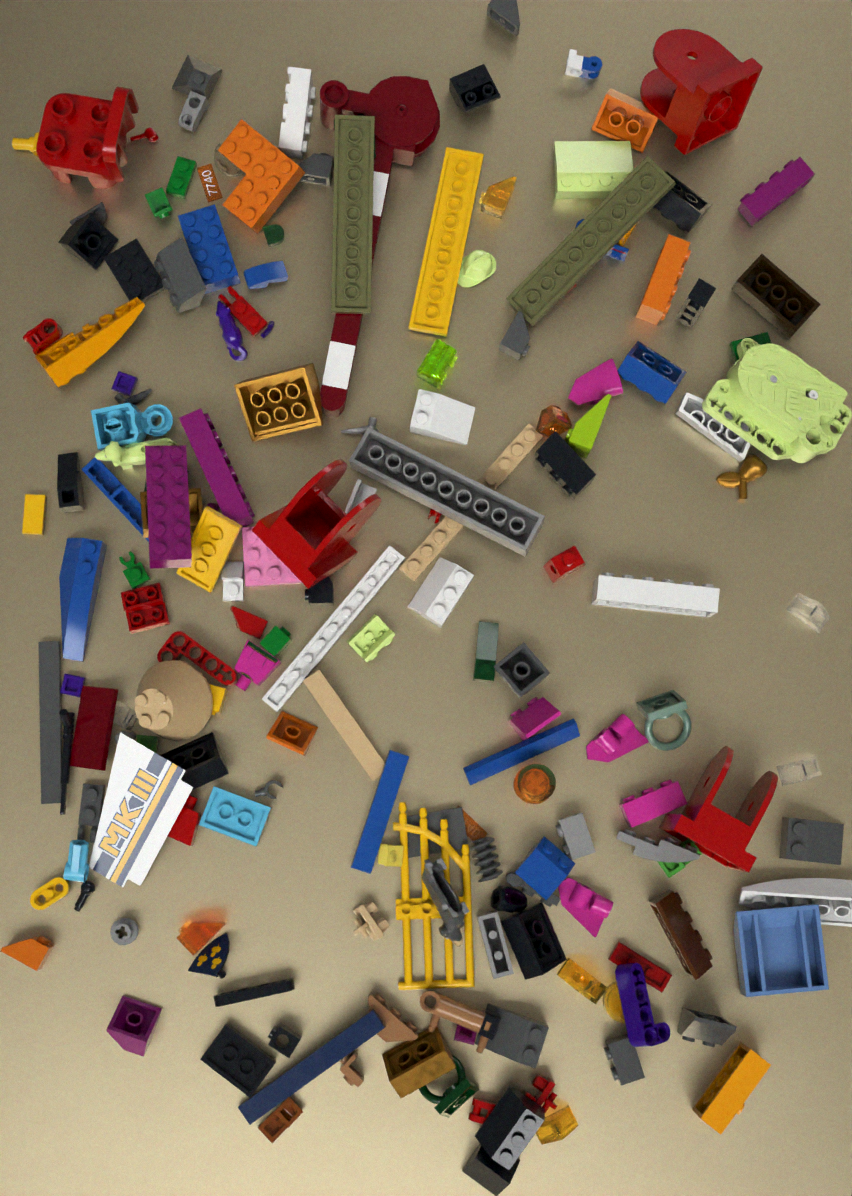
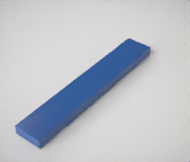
M573 718L464 767L463 769L469 784L473 785L579 737L577 723Z
M389 750L351 868L371 874L409 756Z

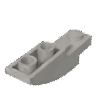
M625 828L624 831H619L616 838L635 846L633 855L653 861L678 863L697 860L700 857V854L697 853V848L687 844L685 847L677 845L678 841L670 837H666V840L661 838L658 846L655 844L656 840L644 836V839L636 837V832Z

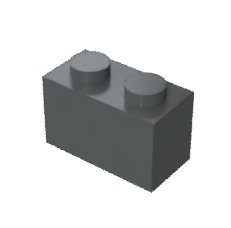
M628 1034L605 1041L607 1047L604 1048L607 1060L611 1059L613 1068H610L614 1081L618 1080L622 1086L645 1078L636 1048L630 1044Z

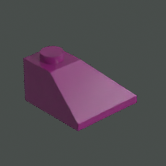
M122 996L106 1031L123 1050L144 1057L152 1040L162 1009Z

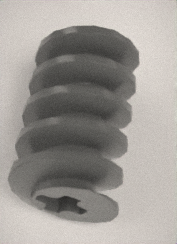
M492 837L469 842L475 843L470 850L477 851L472 858L479 859L474 866L481 867L476 874L483 875V878L478 880V882L496 879L503 873L502 870L496 869L501 864L494 861L499 856L496 853H492L496 849V846L490 845L494 841Z

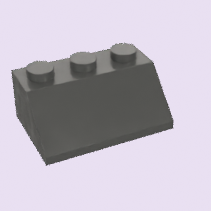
M182 237L158 252L154 261L155 269L158 273L160 272L163 287L165 290H168L170 302L173 307H176L178 313L199 307L206 291L204 282Z

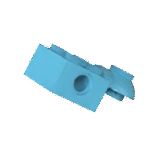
M129 402L91 410L97 448L101 451L111 441L118 442L119 446L144 442L147 434L151 436L165 435L173 424L171 411L161 404L151 405L144 412H141L136 405ZM161 416L162 422L156 426L155 420Z

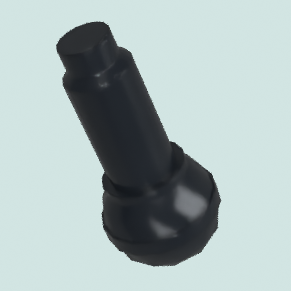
M85 881L81 885V894L74 910L80 912L88 896L95 891L93 882Z

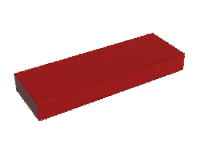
M619 941L608 960L616 965L640 964L644 972L645 982L661 993L672 977V974Z

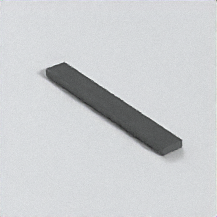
M60 641L38 642L41 804L61 803L62 784L60 783L62 768V719L59 714L62 709L60 693L61 651Z

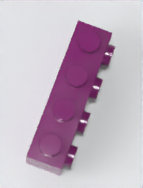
M801 157L795 161L793 159L790 160L783 167L784 170L781 172L776 171L770 176V180L767 183H760L754 189V193L751 195L747 193L741 198V204L737 210L751 226L759 222L812 180L815 173Z

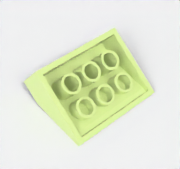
M554 141L555 199H605L634 170L630 141Z

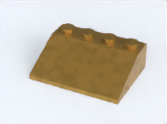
M313 363L246 379L234 385L252 442L323 425L319 381Z

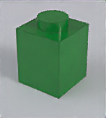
M275 626L260 642V645L277 658L292 642L289 638L291 633L283 626L280 629Z

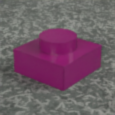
M457 1024L454 1040L474 1045L477 1033Z

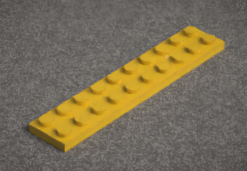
M446 147L409 330L447 337L484 158L482 153Z

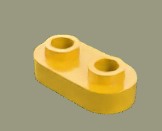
M57 877L35 890L30 897L32 907L37 910H43L65 897L70 891L69 881L65 880L64 877ZM59 883L63 885L62 891L57 889ZM41 895H44L46 898L44 903L39 900Z

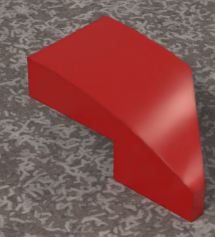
M231 606L230 610L235 618L237 628L243 633L260 639L268 621Z

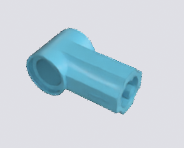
M72 840L70 842L68 861L65 865L63 876L65 880L83 883L87 880L89 873V864H87L89 842L85 840Z

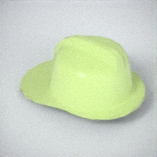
M484 250L472 251L462 260L458 285L473 287L490 277L496 270L495 258Z

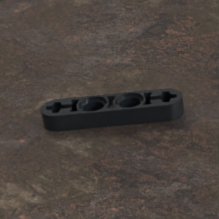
M293 978L225 992L213 997L215 1007L292 991L295 987Z

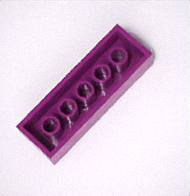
M200 408L180 417V422L222 514L242 525V527L253 524L252 517L255 514L249 502H244L247 499L240 483L236 484L239 479L233 467H228L231 462L225 449H220L223 445L216 430L212 431L215 427L208 413L204 414Z
M186 445L145 446L150 569L191 567L192 553Z

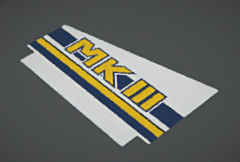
M120 733L89 868L121 887H124L128 879L141 886L193 787L181 780L185 773L184 769L123 733Z

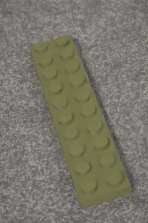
M335 115L331 313L371 314L375 116Z
M647 156L506 299L517 311L522 312L523 317L534 326L676 185L675 181Z

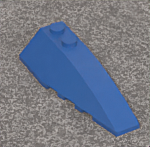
M67 538L59 576L62 651L64 659L84 662L107 545L103 541L87 538Z

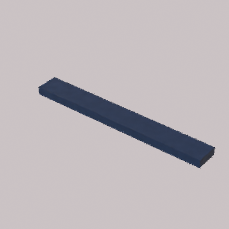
M374 1009L251 1098L238 1106L239 1110L249 1125H251L386 1027L376 1011Z

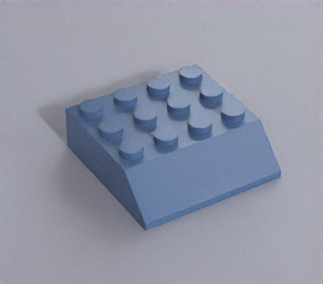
M819 904L735 912L733 933L740 994L745 997L829 990Z

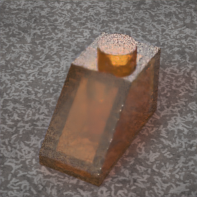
M548 406L541 411L536 432L549 438L555 431L560 435L570 430L572 424L568 413L562 411L558 406Z
M194 921L189 925L186 922L178 930L180 935L177 939L194 956L226 923L224 921Z

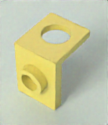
M381 843L378 864L402 867L404 846Z

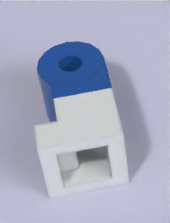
M569 50L565 75L595 79L599 76L602 68V61L599 57L592 56L588 58L577 55V50Z

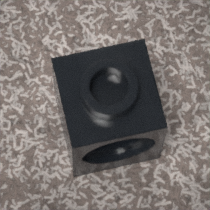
M281 1023L278 1028L274 1026L268 1035V1038L271 1039L268 1045L290 1058L302 1036ZM281 1034L286 1035L289 1042L287 1044L279 1043L278 1036Z

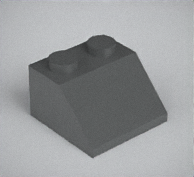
M524 642L493 666L519 698L531 691L550 674Z

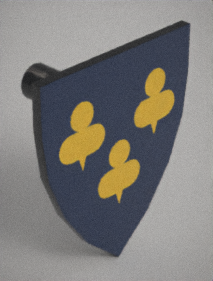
M225 933L208 944L195 958L188 972L223 979L226 976L223 966L227 960L230 946L228 934Z

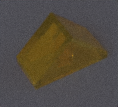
M569 1105L545 1117V1121L536 1132L541 1145L563 1140L579 1126Z

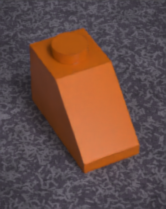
M39 936L4 946L1 952L38 971L44 966L54 946L49 944V939Z

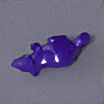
M218 301L216 316L219 317V326L223 331L222 337L228 346L227 349L233 360L243 361L247 358L248 353L241 346L243 344L241 331L230 314L231 310L221 301ZM231 350L239 351L241 353L240 356H235Z

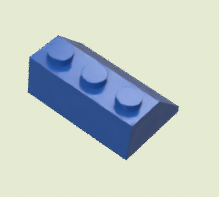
M639 341L630 350L617 370L622 379L632 382L639 390L646 391L656 401L663 402L664 404L667 403L687 373Z

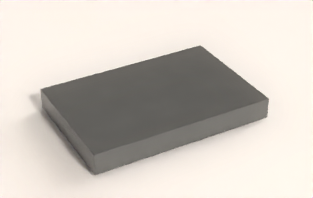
M462 807L427 813L428 829L439 836L441 831L440 821L441 819H447L449 843L455 850L461 849L462 844H468ZM419 814L407 816V824L420 826ZM407 832L408 858L421 856L420 835ZM428 839L429 854L441 853V846Z

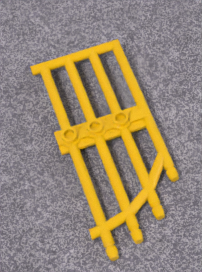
M399 802V823L393 822V831H399L400 846H404L401 867L402 899H395L396 920H402L404 981L398 982V990L475 987L469 845L462 844L461 853L463 855L461 857L449 843L447 819H441L440 836L428 829L427 809L425 807L419 810L420 826L407 824L406 802ZM407 832L420 835L422 898H410ZM428 839L441 846V858L447 867L446 870H443L444 877L449 884V856L462 870L463 896L458 897L460 903L465 902L469 909V912L464 915L466 979H454L453 942L450 939L444 938L446 980H433L431 919L441 918L422 880V874L425 869L424 861L426 859L429 860ZM411 919H423L425 981H413Z

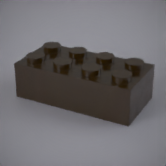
M763 254L752 263L732 287V290L788 339L797 332L821 305Z

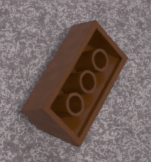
M668 890L648 902L687 976L697 980L713 966L710 961L713 958L709 950L703 948L701 944L703 939L698 930H694L690 924L693 922L688 911L684 912L680 904L683 901L677 892L674 893V891Z

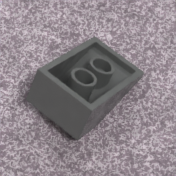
M782 817L779 858L841 865L844 824Z
M488 1003L485 1013L496 1016L501 1021L494 1039H488L485 1049L536 1069L549 1029L548 1025ZM479 1033L477 1034V1037H476V1040H475V1044H476V1045L478 1044L479 1039H480V1037H481V1035H479Z
M682 1007L677 1032L682 1035L683 1040L695 1042V1039L702 1040V1044L715 1047V1044L723 1045L736 1031V1026L723 1017Z

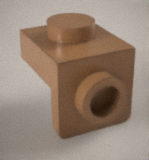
M354 1051L352 1054L349 1053L341 1059L340 1071L344 1074L343 1078L351 1086L355 1084L359 1087L363 1083L364 1077L351 1065L358 1054Z

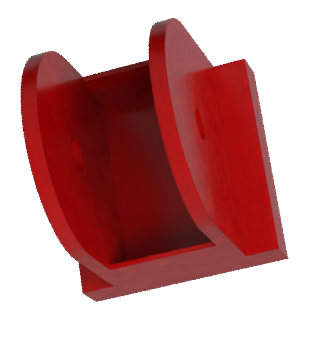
M690 29L670 30L663 33L656 40L653 48V59L658 68L646 74L640 87V95L645 106L678 136L674 146L682 154L686 155L737 129L763 66L753 58L741 62L717 40L702 32Z
M343 459L335 460L324 467L299 490L288 505L260 519L252 529L262 542L308 589L348 564L358 552L349 543L381 503V498L377 494H373L346 515L328 496L347 469V463Z
M725 746L716 754L706 768L682 813L666 814L659 829L682 842L689 838L696 844L701 853L729 869L749 873L757 857L746 852L745 849L772 800L778 782V775L772 771L763 774L748 793L735 818L711 804L729 770L734 755V750Z

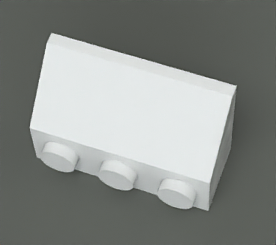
M440 557L408 605V608L442 628L473 580L474 575L461 566Z

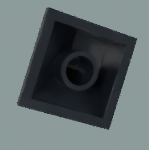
M88 214L70 226L58 243L73 256L96 270L104 260L103 257L108 255L118 239L95 217Z

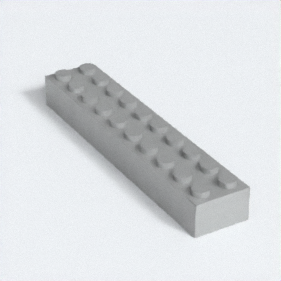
M369 427L349 460L352 469L525 557L544 524V515Z

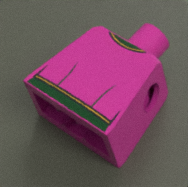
M247 640L234 668L235 671L241 674L235 685L246 691L251 682L260 686L282 662Z

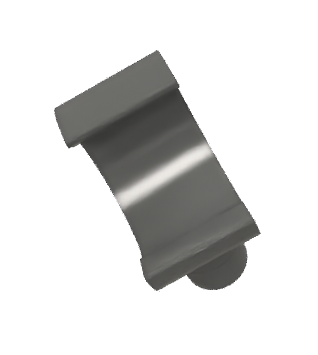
M276 780L269 781L265 788L255 790V796L267 795L271 799H276V797L269 793V786L275 783L283 788V785Z

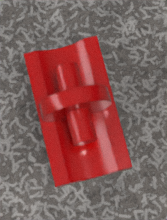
M537 1074L531 1084L539 1090L536 1096H533L526 1091L524 1095L540 1106L543 1104L542 1107L545 1108V1113L549 1107L555 1110L557 1105L553 1101L557 1094L552 1089L556 1084L551 1078L548 1077L546 1079Z

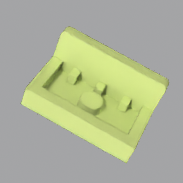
M374 614L346 642L362 659L368 662L375 659L379 654L378 651L392 642L395 633Z

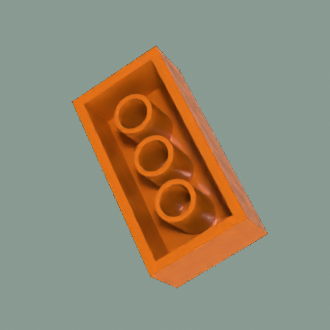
M668 234L636 318L657 325L660 319L664 320L671 306V300L677 290L679 279H681L684 272V266L690 256L691 250L688 248L691 242Z

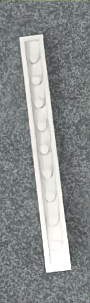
M389 545L262 698L264 702L276 712L283 707L303 683V680L308 677L405 560L403 555Z

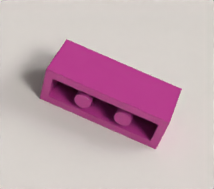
M669 779L660 783V788L653 790V787L641 791V796L635 798L634 795L624 798V803L619 806L628 827H635L688 804L679 782H672Z

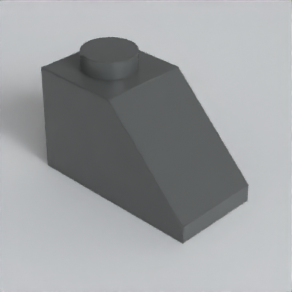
M491 0L488 4L487 16L517 37L520 28L517 0Z
M314 153L297 164L305 172L299 181L325 186L331 185L334 170L333 156L326 153Z
M518 311L499 346L500 351L517 360H520L522 355L526 356L531 347L528 345L530 336L522 312Z

